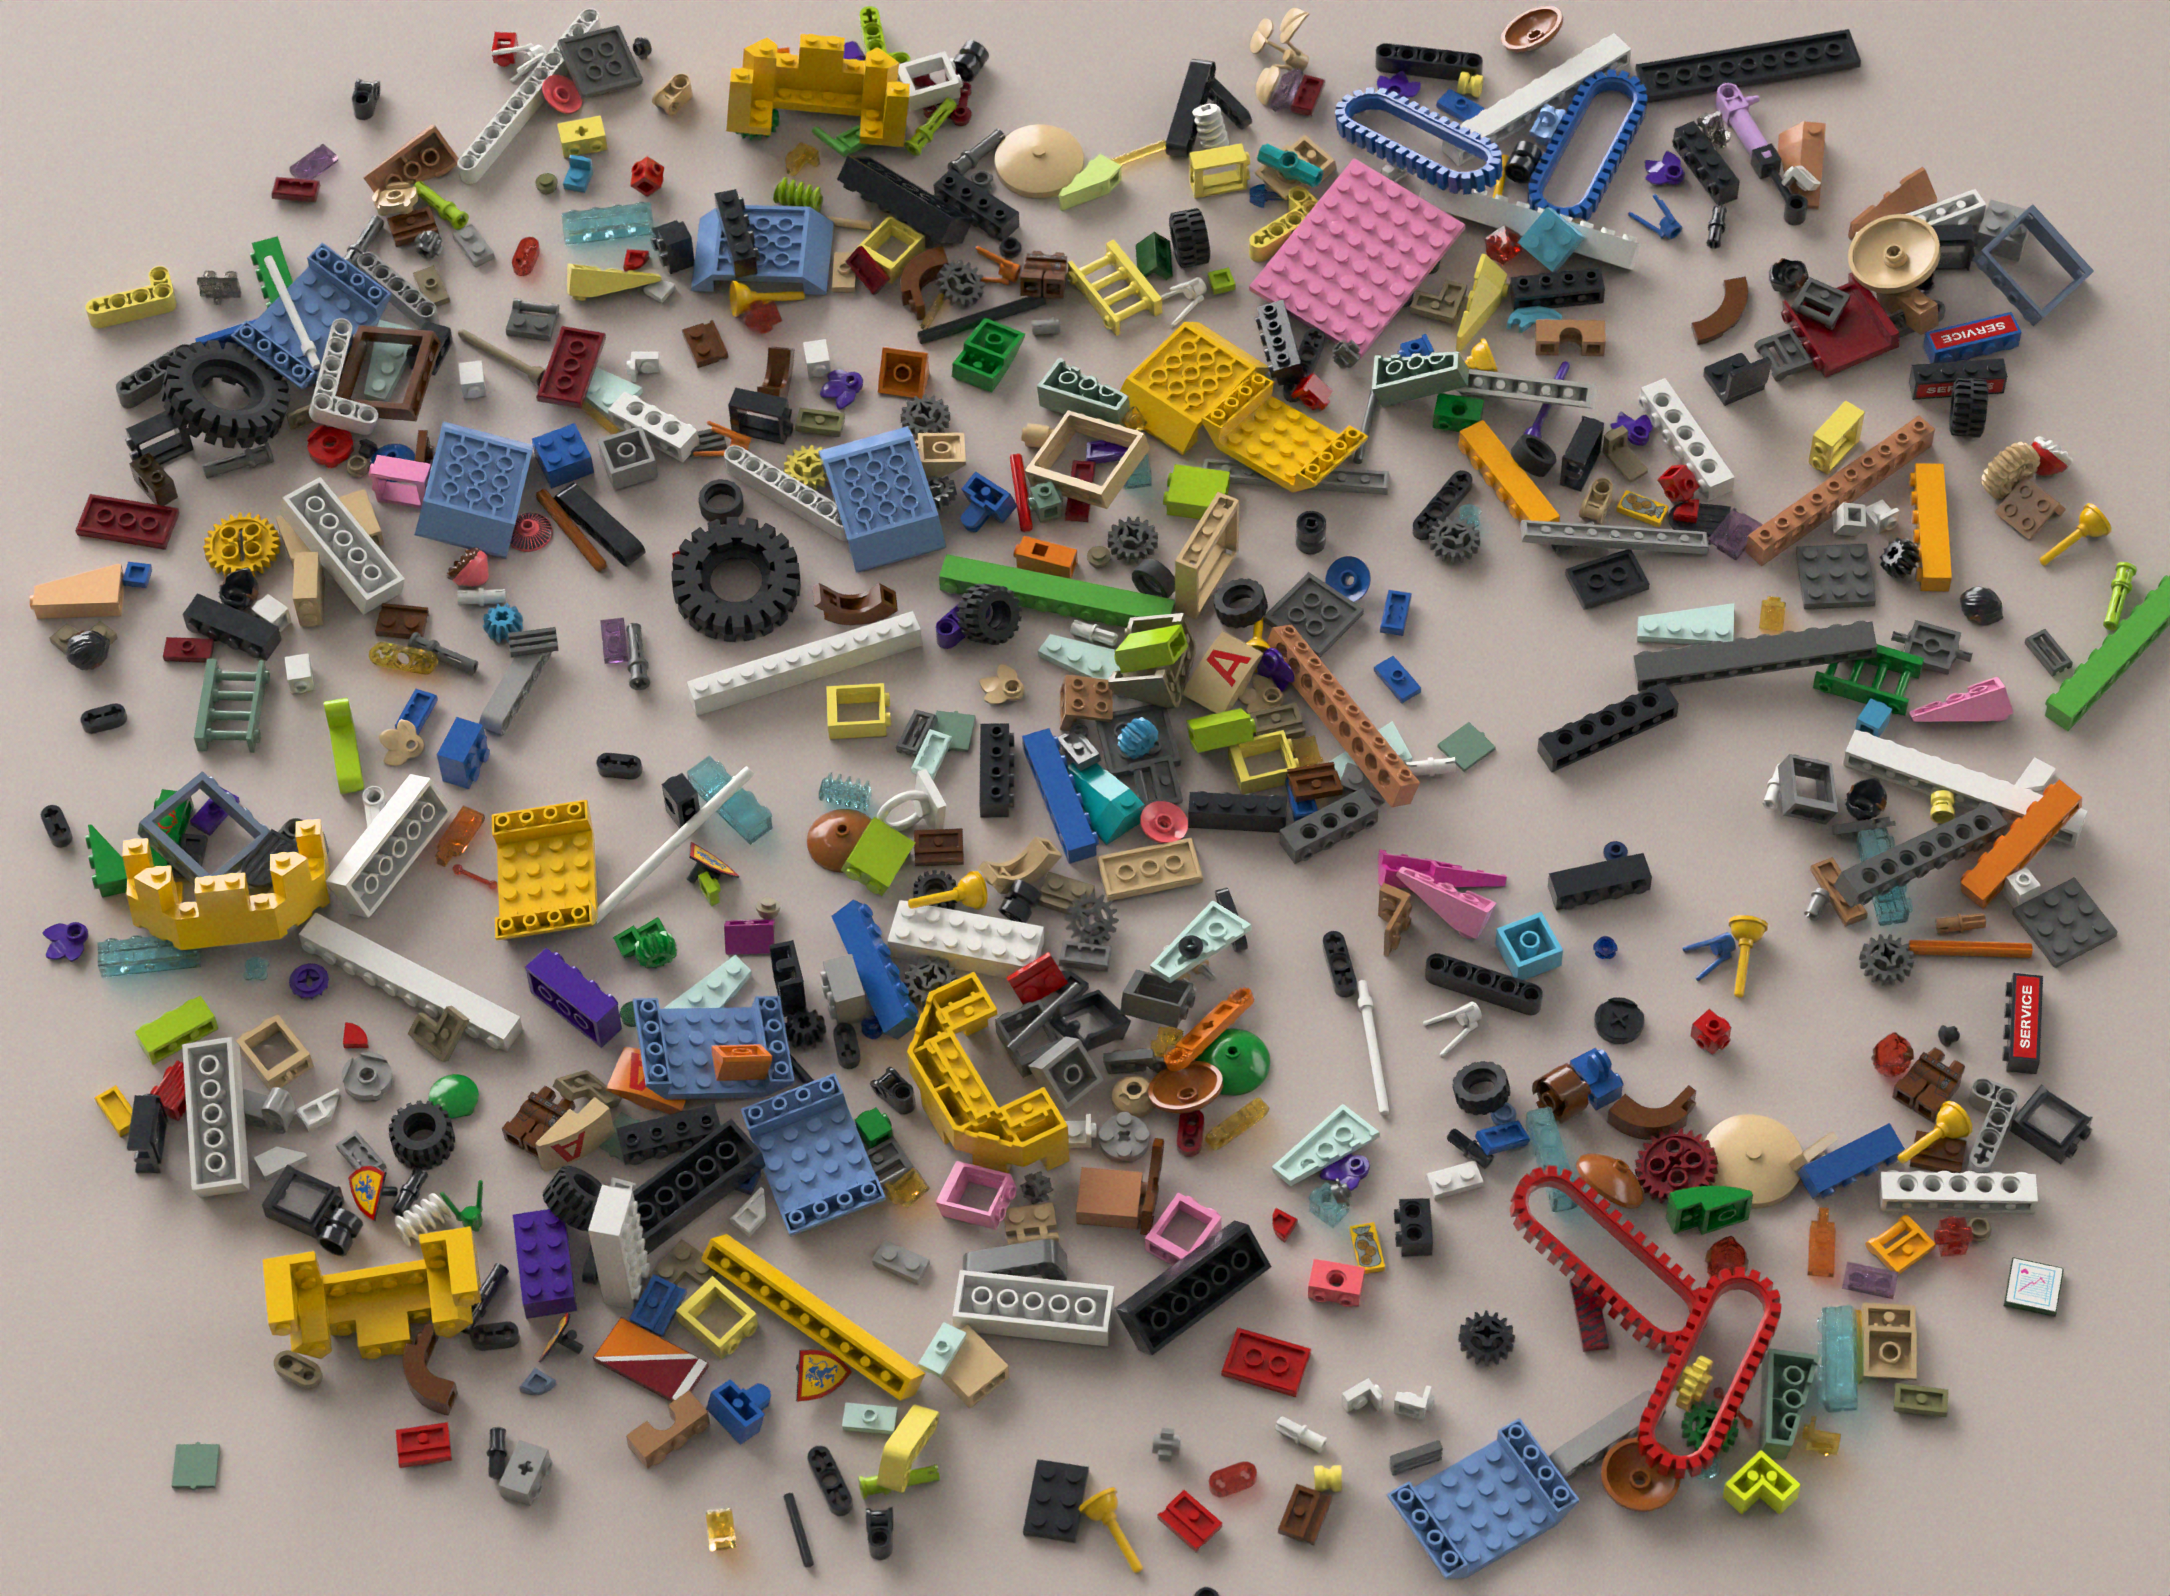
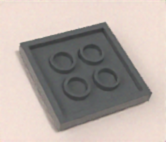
M619 25L558 39V48L581 100L642 84L643 78Z
M1867 543L1796 547L1804 609L1875 606L1876 599Z
M1308 572L1263 616V622L1272 628L1292 624L1320 658L1364 614V609Z
M1152 704L1114 711L1111 722L1095 720L1108 772L1114 777L1119 778L1133 775V772H1130L1129 764L1167 755H1172L1175 767L1181 766V759L1167 708ZM1143 717L1151 722L1159 731L1157 735L1159 739L1154 743L1155 747L1149 750V754L1145 753L1142 758L1132 759L1120 750V747L1117 745L1119 741L1117 738L1122 733L1121 729H1124L1127 723H1131L1134 718L1139 719ZM1149 768L1143 769L1142 772H1149Z
M2075 877L2013 908L2012 911L2014 917L2054 968L2115 938L2118 933Z

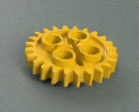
M239 512L238 518H234L230 514L228 521L221 518V525L213 524L214 531H207L209 537L204 538L205 546H203L206 561L209 562L211 569L215 568L217 574L223 571L224 577L234 571L245 568L251 569L254 577L255 571L263 574L262 567L271 568L270 561H276L275 554H280L279 546H281L278 531L275 530L273 523L269 524L268 518L261 520L260 514H257L254 518H252L251 512L246 517H243L242 513ZM241 530H243V532H242L243 539H244V541H243V550H244V554H245V560H244L243 562H242V556H241V552H240V551H241V541H240V534H239V532H240Z

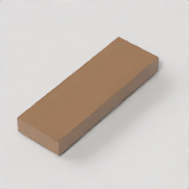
M1833 857L1811 865L1810 871L1820 887L1830 893V903L1845 927L1867 919L1868 913L1863 905L1858 904L1851 908L1834 887L1842 871Z

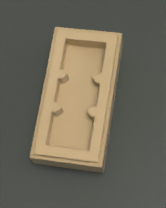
M834 252L833 292H855L856 274L845 262L853 252Z
M1829 1132L1790 1161L1789 1165L1796 1171L1810 1160L1814 1161L1826 1155L1823 1150L1839 1138L1834 1132Z

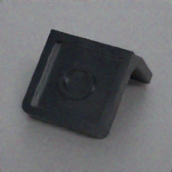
M1737 353L1706 366L1703 371V377L1723 405L1726 406L1764 390L1765 384L1768 382L1772 361L1767 356L1750 363L1743 353Z

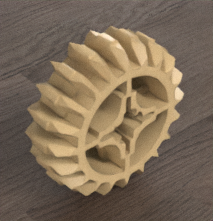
M2026 442L2013 443L2011 447L2007 446L2004 451H2000L1994 457L1991 463H1988V468L1984 470V474L1981 477V484L1990 496L2001 500L2009 495L2024 475L2028 479L2033 478V474L2037 472V467L2040 464V457L2035 449Z

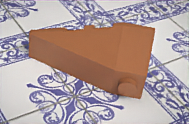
M1803 121L1779 134L1777 152L1782 159L1784 174L1792 166H1803L1821 183L1826 123ZM1796 179L1789 186L1791 194L1805 196L1808 201L1807 208L1819 209L1821 184L1816 190L1805 191L1796 184Z
M430 125L363 178L374 193L379 189L381 193L386 190V185L405 182L412 185L418 181L423 182L431 178L443 176L458 165L459 158L437 127Z
M1921 167L1904 177L1899 182L1901 186L1893 193L1887 191L1876 207L1874 205L1869 206L1852 220L1848 237L1854 239L1856 232H1859L1867 224L1881 217L1908 214L1937 203V196L1926 169Z

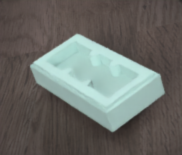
M929 729L911 767V773L917 774V771L926 769L932 780H934L952 742V736Z
M943 1322L920 1359L918 1368L942 1378L967 1337L966 1332Z
M845 1403L842 1430L892 1435L896 1427L898 1409L897 1407Z

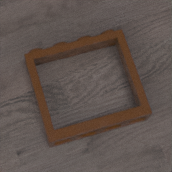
M358 325L357 332L352 339L350 353L346 357L344 372L340 375V384L335 396L374 407L378 412L379 419L417 422L441 346L440 340L434 331ZM369 342L420 346L402 403L351 399Z

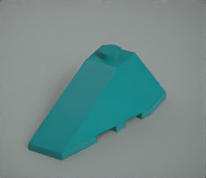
M1074 763L1068 765V774H1072L1075 780V791L1081 794L1084 807L1082 808L1090 816V827L1106 846L1140 824V817L1145 809V804L1129 787L1098 763L1081 771Z

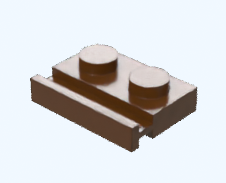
M430 206L414 210L408 214H399L387 218L396 247L414 243L418 234H422L424 231H434L439 235Z
M710 320V323L705 325L701 323L682 329V335L697 368L719 362L721 358H729L726 347L713 320Z
M418 430L415 453L416 462L430 464L431 460L434 459L435 447L431 446L430 439L427 437L428 430Z
M382 603L375 628L376 636L410 639L415 632L420 633L421 637L424 636L427 616H429L428 607Z
M1334 762L1287 769L1286 776L1289 779L1295 803L1342 795L1343 787L1337 770H1335Z
M963 828L914 830V842H916L914 844L915 866L964 865Z
M1916 1130L1914 1143L1927 1135L1928 1132ZM1940 1137L1911 1158L1909 1166L1933 1172L1949 1171L1950 1173H1961L1967 1141Z
M1296 1484L1279 1525L1278 1534L1301 1542L1306 1541L1314 1546L1331 1505L1332 1496H1326L1321 1494L1320 1491Z

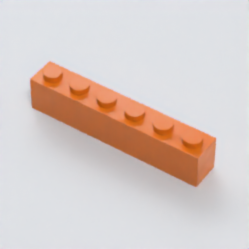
M2060 779L2054 785L2050 784L2044 790L2043 797L2038 802L2034 801L2026 810V815L2022 819L2017 818L2010 826V831L2005 836L2001 835L1995 841L1994 848L1989 853L1985 852L1980 856L1972 871L1969 869L1962 875L1960 879L1961 892L1984 909L2002 891L2006 877L2023 869L2082 807V797Z

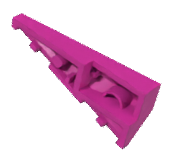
M1379 849L1378 883L1380 886L1386 883L1396 888H1409L1396 876L1398 870L1402 867L1432 877L1435 884L1447 882L1454 887L1505 886L1507 876L1504 874L1484 873V870L1477 869V871L1463 870L1460 865L1426 858L1408 857L1407 854H1401V856L1387 854L1386 850Z

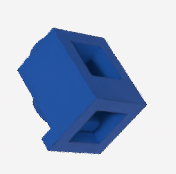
M1423 334L1422 338L1401 343L1400 351H1397V354H1400L1401 357H1411L1415 353H1421L1422 356H1430L1431 353H1434V349L1427 334Z

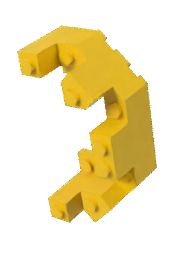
M800 34L799 55L777 53L778 45L766 37L744 48L742 68H731L726 131L771 135L772 108L861 116L859 143L904 147L910 84L897 82L899 62L878 47L866 53V61L843 59L844 37Z
M307 819L296 822V842L299 853L281 852L270 855V872L274 893L250 896L245 873H230L227 875L195 878L196 902L183 903V882H174L171 866L154 867L148 838L123 841L122 856L127 875V899L133 925L140 929L142 927L148 929L151 935L163 941L169 940L173 942L174 947L180 950L281 939L288 934L287 929L293 925L299 926L313 916L312 911L316 908H324L330 903V887L326 882L330 876V867L321 819Z
M975 972L929 992L924 1011L921 1013L913 1040L909 1044L907 1057L909 1073L921 1093L922 1107L944 1145L951 1142L955 1150L972 1154L973 1165L1008 1174L1012 1164L1026 1167L1040 1160L1046 1171H1049L1070 1161L1068 1125L1045 1087L998 1108L956 1038L955 1034L961 1031L967 1037L988 1027V1019L998 1015L997 1008Z
M471 1226L419 1234L423 1260L322 1275L315 1251L262 1259L268 1325L272 1336H286L290 1334L291 1352L322 1359L332 1352L331 1335L347 1336L353 1332H357L358 1348L362 1359H377L380 1356L390 1354L402 1355L406 1343L413 1345L410 1323L423 1324L429 1320H432L436 1335L451 1339L473 1323L471 1306L475 1303H481L478 1255Z

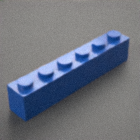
M1050 728L1023 735L1022 746L1024 754L1068 863L1071 864L1096 856V846L1099 845L1097 833L1095 831L1092 832L1089 827L1091 826L1090 816L1088 812H1083L1082 807H1084L1081 794H1076L1074 790L1076 788L1073 775L1068 774L1066 770L1068 769V763L1065 755H1060L1059 753L1060 743L1057 736L1052 735Z
M853 899L831 917L848 955L852 954L861 984L883 1033L898 1040L917 1026L919 1021L917 1017L918 1011L907 995L909 991L899 977L900 971L898 967L892 962L889 947L882 940V931L872 918L873 911L867 904H862Z

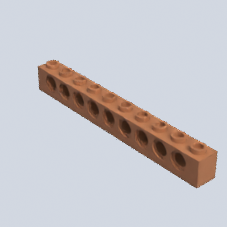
M1918 415L1749 534L1746 553L1760 566L1765 565L1830 519L1832 512L1843 502H1854L1929 449L1933 443L1935 429Z
M1293 625L1273 627L1267 643L1271 648L1278 650L1282 654L1284 661L1291 667L1295 678L1292 685L1391 808L1411 804L1420 784L1419 780Z

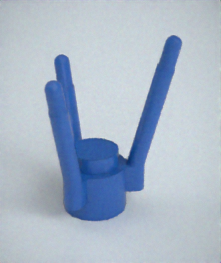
M1656 194L1653 195V198L1665 215L1659 222L1660 229L1632 212L1628 213L1630 217L1656 232L1661 238L1667 236L1668 239H1673L1683 229L1664 201L1660 200Z
M1729 932L1683 947V951L1686 952L1710 945L1713 954L1721 956L1696 977L1697 981L1708 975L1723 961L1732 958L1730 952L1736 949V944Z

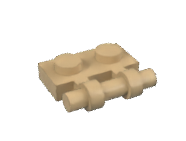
M1053 1202L1006 1209L1004 1218L1006 1236H1017L1015 1238H1007L1008 1245L1042 1239H1052L1059 1242L1058 1232L1048 1233L1047 1231L1057 1229ZM1039 1232L1037 1235L1025 1236V1233Z

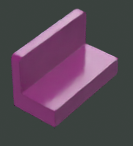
M775 919L726 920L724 924L726 955L770 953L769 945L775 944Z

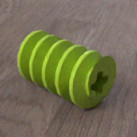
M784 177L782 182H779L776 186L773 202H779L783 206L788 204V206L811 207L820 212L823 204V195L819 186L813 192L812 184H809L804 189V182L801 181L798 187H796L795 179L788 184V178Z

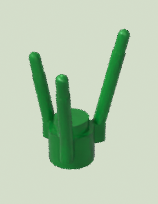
M482 1180L478 1181L476 1205L467 1206L462 1212L456 1208L444 1192L440 1193L443 1201L455 1214L457 1221H462L464 1227L471 1226L472 1231L478 1232L483 1224L481 1215L483 1211Z

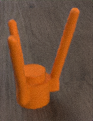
M979 246L976 247L977 253L1001 264L998 274L1002 278L983 277L981 282L1009 285L1010 281H1017L1021 265L1007 261Z
M707 421V425L711 426V431L731 438L730 446L738 445L748 451L751 437L734 432L717 423ZM725 451L693 452V455L724 456Z

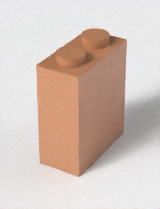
M1082 1167L1076 1208V1223L1138 1229V1221L1142 1218L1144 1206L1141 1204V1197L1145 1198L1147 1182H1143V1172Z

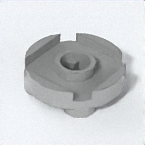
M365 1052L361 1053L360 1057L354 1060L351 1058L347 1061L342 1070V1080L346 1093L353 1098L364 1101H378L382 1099L383 1095L391 1087L393 1074L390 1065L382 1055ZM370 1072L372 1075L370 1080H364L361 1077L362 1075L366 1076Z
M1120 1112L1117 1116L1109 1118L1099 1131L1101 1151L1108 1159L1120 1163V1160H1128V1163L1137 1161L1148 1150L1150 1136L1146 1124L1128 1112ZM1121 1135H1128L1130 1141L1123 1140L1120 1142L1119 1139Z

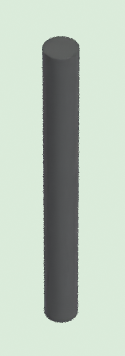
M1372 387L1360 431L1368 437L1378 400L1372 391ZM1368 440L1356 449L1353 459L1354 463H1362Z
M1074 982L1006 1046L1007 1051L1013 1054L1053 1017L1059 1004L1070 1001L1081 991V986Z

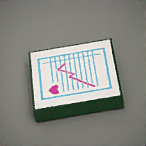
M2012 1257L2004 1306L2055 1317L2064 1268Z

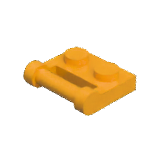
M1907 1214L1901 1216L1898 1219V1223L1877 1238H1871L1865 1243L1868 1251L1876 1255L1896 1277L1933 1251L1936 1246L1935 1242ZM1904 1230L1909 1232L1889 1248L1885 1249L1883 1245Z

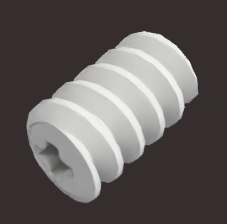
M1206 104L1195 108L1193 116L1196 117L1195 123L1198 125L1197 131L1200 132L1201 146L1206 148V150L1229 146L1221 108L1216 104Z
M431 1193L429 1201L422 1199L420 1201L421 1207L416 1204L413 1205L412 1212L409 1210L404 1211V1218L401 1216L395 1217V1228L408 1247L411 1246L410 1237L419 1241V1231L423 1234L428 1233V1225L435 1230L437 1229L436 1220L444 1224L443 1215L446 1214L452 1219L448 1207L436 1194Z

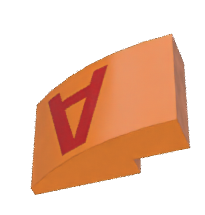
M623 1047L605 1090L650 1111L654 1107L669 1115L681 1112L686 1099H664L647 1088L640 1049Z

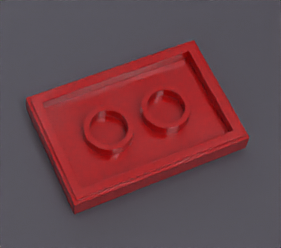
M1237 1327L1221 1371V1376L1296 1398L1312 1349Z

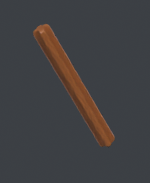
M546 489L537 491L536 499L593 568L598 572L606 569V560Z

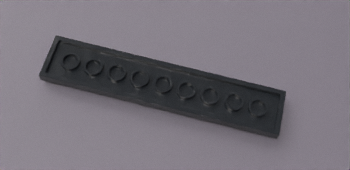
M1845 29L1636 64L1635 71L1638 79H1640V85L1644 84L1647 90V103L1715 92L1724 83H1732L1739 88L1858 68L1861 66V59L1850 30Z

